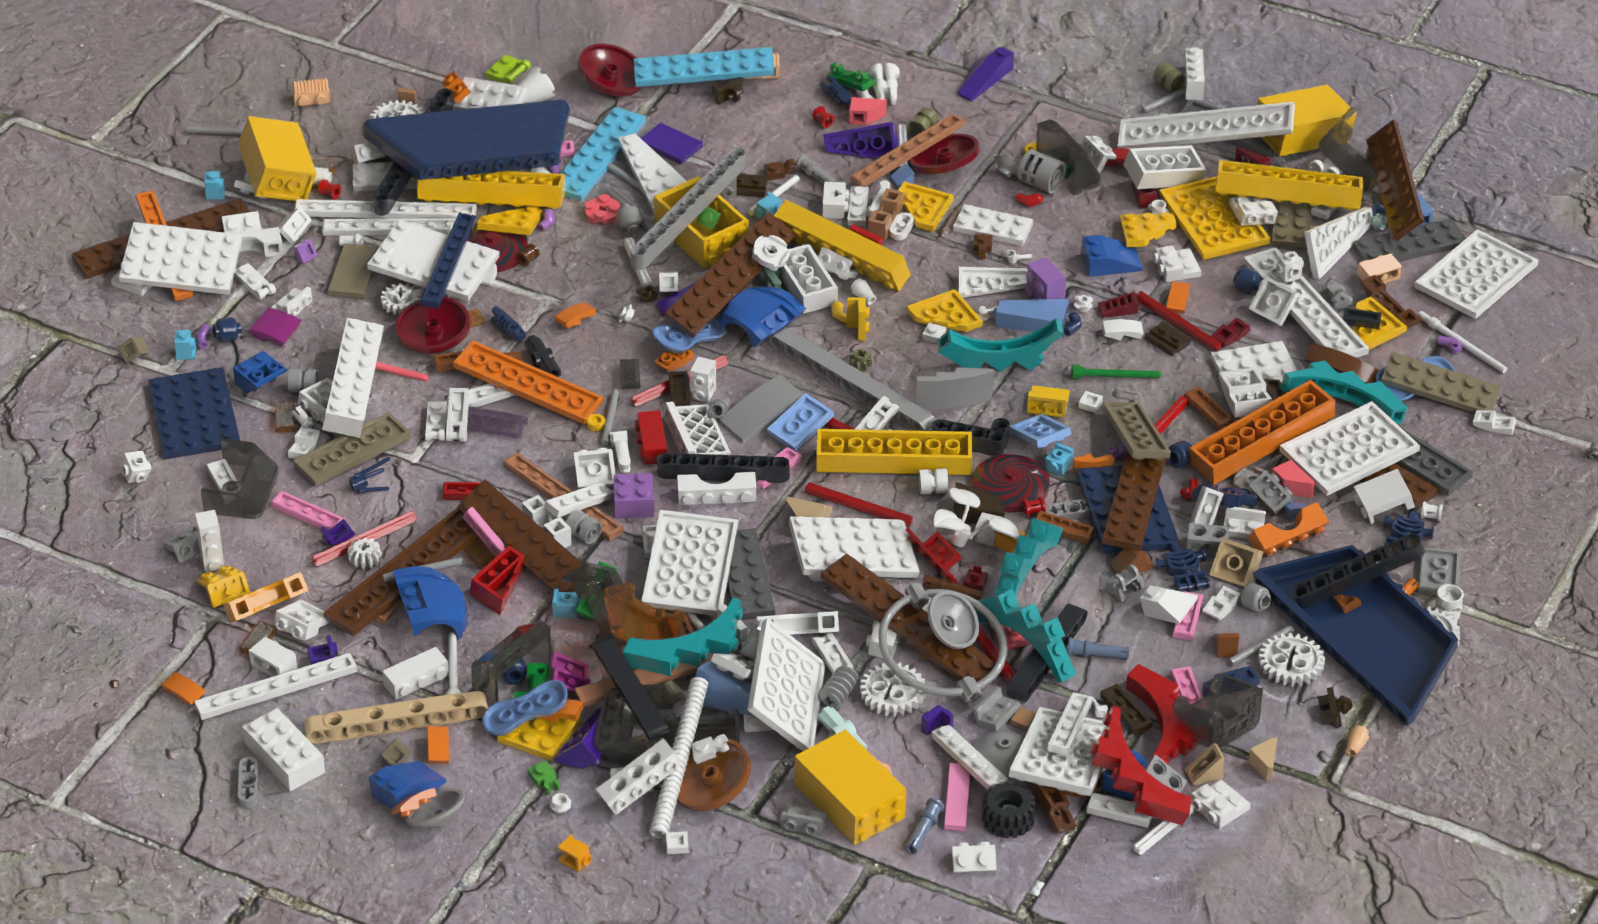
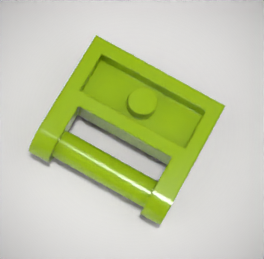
M505 54L485 72L486 78L512 85L514 80L523 71H527L531 67V64L528 60L524 59L521 61Z

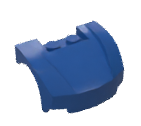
M776 287L749 288L738 293L723 309L718 328L720 330L729 323L741 326L747 332L752 346L755 348L800 317L806 310V307L783 289Z
M414 566L393 571L395 583L414 636L419 635L422 630L431 625L447 624L453 627L459 639L462 638V633L465 631L469 619L464 595L453 580L429 567Z

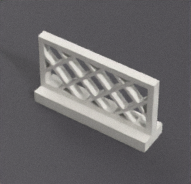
M666 402L663 418L679 453L731 455L714 416L710 413L708 404L675 407L674 402ZM705 411L706 415L703 416L697 412ZM679 413H685V414H687L688 416H687V417H684V416L680 415ZM694 417L700 421L697 423L691 420V418ZM705 422L711 425L712 427L708 428L702 424ZM688 424V425H690V426H692V427H694V428H693V429H689V428L685 427V425ZM699 429L706 433L702 435L696 431ZM712 435L714 437H717V440H713L708 436ZM691 436H693V437L698 438V439H700V440H699L698 442H696V441H694V440H692V439H690V438H691ZM703 442H706V443H708V444H711V446H710V447H707V446L703 445L702 443H703ZM717 447L719 449H722L723 451L718 452L714 450V448ZM696 449L705 451V453H697Z

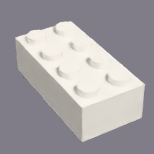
M1192 145L1130 149L1123 164L1137 189L1172 187L1202 180L1206 171Z
M807 244L788 249L790 251L789 258L784 266L779 267L780 278L790 294L806 307L803 314L831 307L834 302L838 301V287L811 246Z
M278 708L242 726L245 745L290 792L325 773L323 755Z

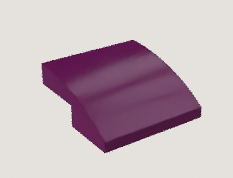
M267 308L249 329V333L263 342L268 338L282 347L300 326L302 320L284 311Z
M557 652L550 654V681H562L566 685L567 691L575 694V688L591 684V679H588V664Z

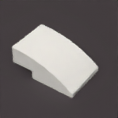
M1256 368L1219 372L1221 386L1234 417L1246 416L1272 401V398L1266 391V383Z

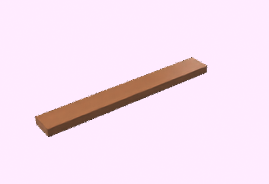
M952 113L852 174L850 181L862 187L869 185L965 126V120Z
M515 453L503 461V467L548 499L573 492L519 453ZM590 506L581 509L589 517H593L602 523L600 535L609 542L624 532L623 526L596 507Z
M709 653L707 660H703L702 665L707 661L711 662L713 654ZM679 662L677 669L673 670L671 676L641 669L633 671L643 687L647 688L695 673L699 667ZM611 678L575 688V694L579 701H583V707L621 696Z

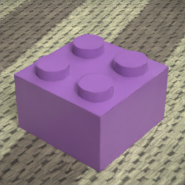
M1047 257L1028 264L1026 273L1027 286L1025 290L1029 297L1033 300L1065 299L1066 277Z
M652 473L613 475L615 518L654 517Z

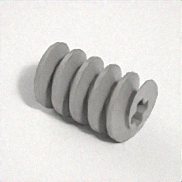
M840 666L836 669L819 693L820 700L826 707L829 706L835 710L841 707L859 680L855 670L848 666Z

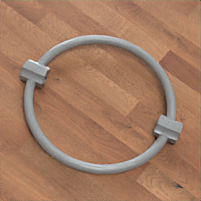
M917 582L910 584V586L905 588L906 596L895 602L881 621L878 640L884 661L899 679L919 691L937 696H963L965 702H976L982 696L980 689L986 687L998 676L1006 661L1007 640L1001 623L985 605L968 595L959 593L971 603L973 608L981 612L994 627L999 640L997 662L991 672L983 679L976 682L973 677H963L957 683L958 688H938L921 683L907 675L893 660L887 646V629L893 616L905 605L911 603L913 608H923L929 603V597H934L936 594L946 590H924L922 585Z

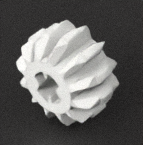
M366 537L362 540L357 538L356 542H351L347 550L350 564L354 565L355 568L362 567L364 570L365 567H369L372 569V565H378V561L381 559L380 545L373 538L369 540Z

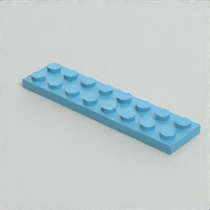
M772 47L634 59L636 87L775 75Z
M614 107L560 173L566 174L565 197L582 202L607 171V165L613 163L622 152L618 143V137L636 134L646 122V116Z

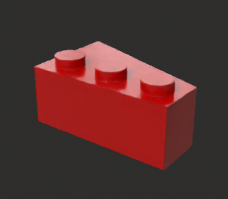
M508 546L471 579L470 595L501 616L523 572L525 556L511 546Z

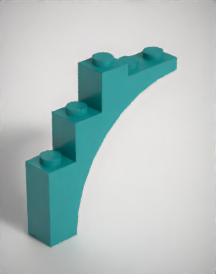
M1055 318L1046 326L1033 333L1007 340L974 339L949 329L937 340L938 352L963 368H980L986 362L1002 372L1015 361L1032 371L1043 361L1042 352L1046 351L1052 343L1062 336V322Z
M1326 361L1310 363L1308 369L1285 373L1280 389L1286 393L1312 380L1328 395L1341 398L1360 407L1373 402L1396 424L1403 422L1408 409L1381 381L1366 384L1353 371L1338 374Z
M1033 518L1027 536L1019 535L1014 552H1006L1000 568L1002 572L994 594L1013 589L1017 597L1024 580L1039 557L1051 547H1057L1063 528Z
M1013 589L978 600L997 617L1001 625L1011 628L1033 645L1051 669L1057 683L1064 682L1077 675L1061 639L1065 636L1058 617L1042 621L1035 603L1020 607ZM974 608L979 623L989 622L981 612Z
M733 598L727 609L716 620L691 634L663 640L629 638L623 655L631 668L671 676L673 670L677 669L679 662L700 667L703 660H707L709 653L732 654L733 650H737L739 639L736 638L737 621L741 620L743 616L741 600Z

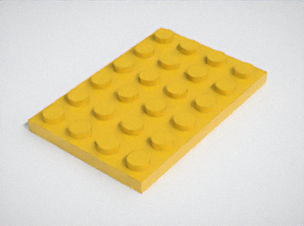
M1217 176L1159 190V196L1166 203L1170 212L1174 213L1176 221L1203 260L1270 244V237L1261 224H1240L1229 205L1230 198L1239 197L1237 194L1221 195L1219 192H1215Z

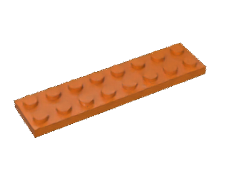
M472 341L453 362V368L584 425L588 417L594 414L604 401L603 396L476 341Z

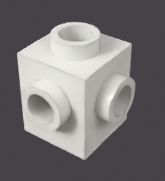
M1295 251L1278 255L1276 270L1285 283L1301 279L1302 268L1304 267L1303 259Z
M143 451L124 454L120 466L122 475L126 477L127 482L140 483L146 481L151 471V465Z

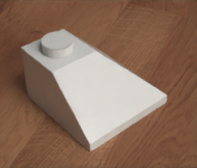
M1150 585L1140 599L1144 616L1180 624L1197 601L1198 595Z

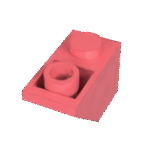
M852 97L849 124L868 125L886 116L887 100Z
M1292 460L1273 468L1272 472L1280 480L1278 483L1283 488L1287 486L1293 495L1309 498L1314 496L1315 481Z

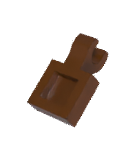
M789 159L784 164L781 161L764 164V172L768 176V181L785 178V174L796 173L794 167L796 163L794 159Z
M974 234L973 251H979L978 259H985L986 251H992L993 235Z

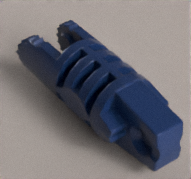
M831 75L828 77L831 83L829 86L823 81L819 84L839 105L843 104L847 109H850L851 95Z
M494 306L492 308L494 316L491 317L490 321L515 341L525 339L526 332L519 323L501 308Z

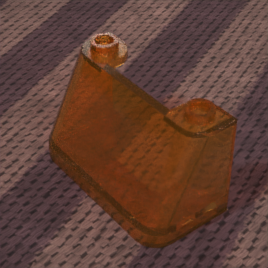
M630 582L611 586L603 590L602 598L611 632L615 634V637L622 638L627 642L629 638L663 640L680 637L684 615L681 611L676 609L674 613H666L663 607L659 609L650 607L634 597L635 585Z

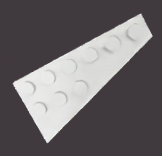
M636 134L618 137V143L654 214V196L682 184L686 180Z
M1361 208L1304 232L1313 279L1320 280L1353 246V241L1359 240L1372 226V208Z

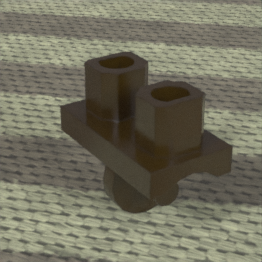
M742 77L726 79L725 84L722 86L718 83L713 85L712 93L716 96V103L720 105L731 99L734 102L740 101L741 94L744 93L742 87L744 79Z
M1333 687L1327 688L1328 694L1317 697L1320 709L1324 710L1320 711V716L1324 725L1335 723L1336 728L1342 727L1340 712L1347 714L1352 709L1353 704L1351 699L1343 695L1337 699Z

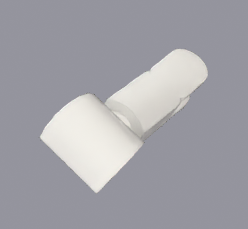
M627 430L609 432L611 447H615L619 471L623 474L629 473L631 471V460L628 450Z

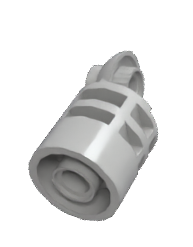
M1029 150L1024 155L1020 164L1011 156H996L997 173L1006 178H1011L1012 174L1017 175L1019 181L1050 194L1058 190L1065 176L1066 165L1064 162L1036 150Z

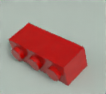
M660 410L637 412L638 420H634L635 432H639L636 433L637 444H641L639 446V457H643L644 465L657 464V456L667 453Z

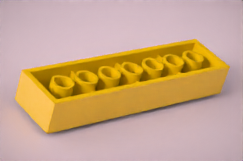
M1219 160L1215 192H1219L1221 195L1237 194L1239 197L1254 196L1260 200L1270 198L1277 202L1286 200L1294 204H1301L1303 202L1309 203L1311 206L1344 207L1346 210L1354 211L1360 209L1363 177Z
M502 171L426 180L417 179L418 199H423L425 202L440 200L443 203L458 201L459 203L476 202L479 205L493 203L496 206L511 204L514 207L528 205L537 208L545 206L550 209H556L562 205L566 188V174Z
M785 199L774 214L776 218L797 234L794 241L798 245L809 244L816 254L820 253L822 247L830 249L852 260L851 268L857 271L859 275L864 274L873 282H880L890 290L900 291L911 275L904 256Z
M817 429L816 472L919 474V470L930 469L934 472L935 469L946 468L948 475H971L972 432Z

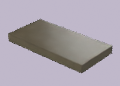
M344 244L328 289V295L365 299L374 272L367 269V264L379 247Z

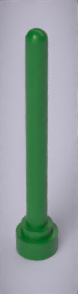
M1072 364L1071 378L1074 380H1080L1084 376L1161 378L1162 372L1084 369L1080 365Z

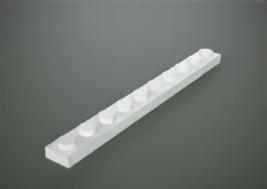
M297 199L295 209L300 207L309 217L456 219L459 212L475 216L477 213V204L396 202L390 213L384 216L375 214L373 201Z

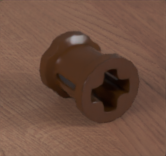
M530 243L526 246L525 250L516 253V257L522 256L519 259V264L526 267L532 259L540 256V251L534 244Z

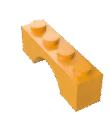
M301 572L224 603L223 606L231 623L308 591Z

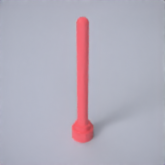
M376 362L375 365L377 370L421 381H428L429 379L427 374Z

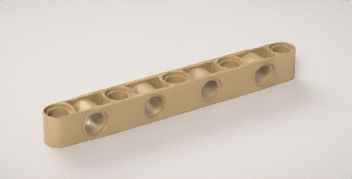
M473 691L316 715L306 718L303 725L306 738L312 744L480 719L483 718L488 705L483 692Z

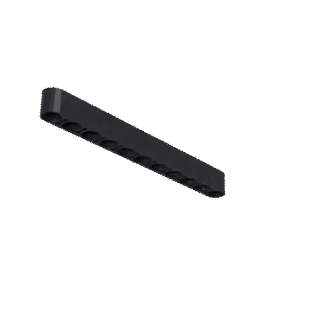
M448 88L438 90L424 113L452 111L454 107L452 90ZM395 161L373 195L374 212L379 216L390 213L412 177L410 172Z

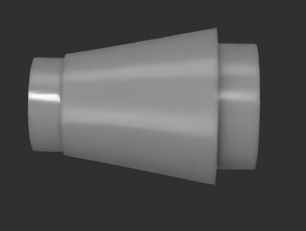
M723 397L711 402L709 407L711 415L716 418H723L731 405L730 399Z

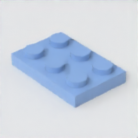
M805 393L767 428V433L790 449L797 451L817 432V429H821L834 416V412Z
M1039 414L1010 426L1011 434L1038 448L1046 447L1048 443L1064 440L1066 436L1071 435L1070 427L1044 414Z

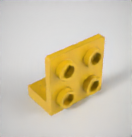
M1033 385L1032 390L1028 394L1027 413L1065 418L1070 390Z
M230 565L220 567L219 571L215 573H204L200 575L201 578L196 579L197 584L206 588L212 607L220 606L250 593L244 571Z

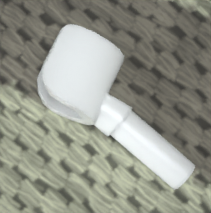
M1014 250L1006 251V258H1008L1010 264H1015L1020 259L1032 258L1031 254L1016 255Z
M981 306L978 316L983 321L987 320L990 316L989 314L994 312L995 307L986 309V307Z
M1093 697L1092 705L1095 708L1096 718H1103L1105 713H1107L1106 711H1108L1107 705H1099Z

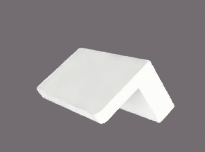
M298 207L289 213L277 227H279L280 233L291 244L312 219Z

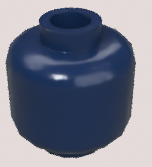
M1243 267L1241 270H1237L1233 283H1235L1236 289L1251 294L1254 290L1259 289V284L1262 280L1259 279V272Z
M233 317L217 319L216 323L213 324L214 338L218 339L221 343L236 341L238 335L241 334V325Z
M1178 441L1168 447L1171 451L1170 458H1167L1169 464L1175 468H1182L1190 464L1189 447L1192 445L1187 441Z
M510 654L501 660L499 669L502 679L506 683L518 684L526 678L527 668L521 656Z

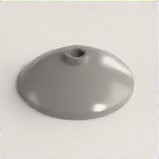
M950 590L942 591L931 599L928 606V619L936 637L942 643L954 649H964L973 644L978 636L979 622L971 603L961 594Z
M995 731L981 737L976 742L974 748L1007 779H1013L1009 777V771L1025 737L1011 731Z
M446 789L436 792L435 797L429 798V803L420 804L419 809L412 810V815L404 816L406 823L417 828L441 827L460 810L465 796L459 789Z

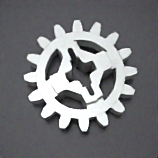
M399 283L397 286L392 284V288L386 287V291H382L381 296L383 309H387V313L393 311V315L401 313L410 304L421 300L420 290H415V286L409 287L408 283L405 286L402 283Z

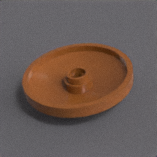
M727 738L728 741L724 743H727L729 746L728 751H718L715 758L699 764L694 760L691 747L677 798L678 802L685 808L693 811H709L717 809L733 800L743 790L751 773L750 758L741 744Z

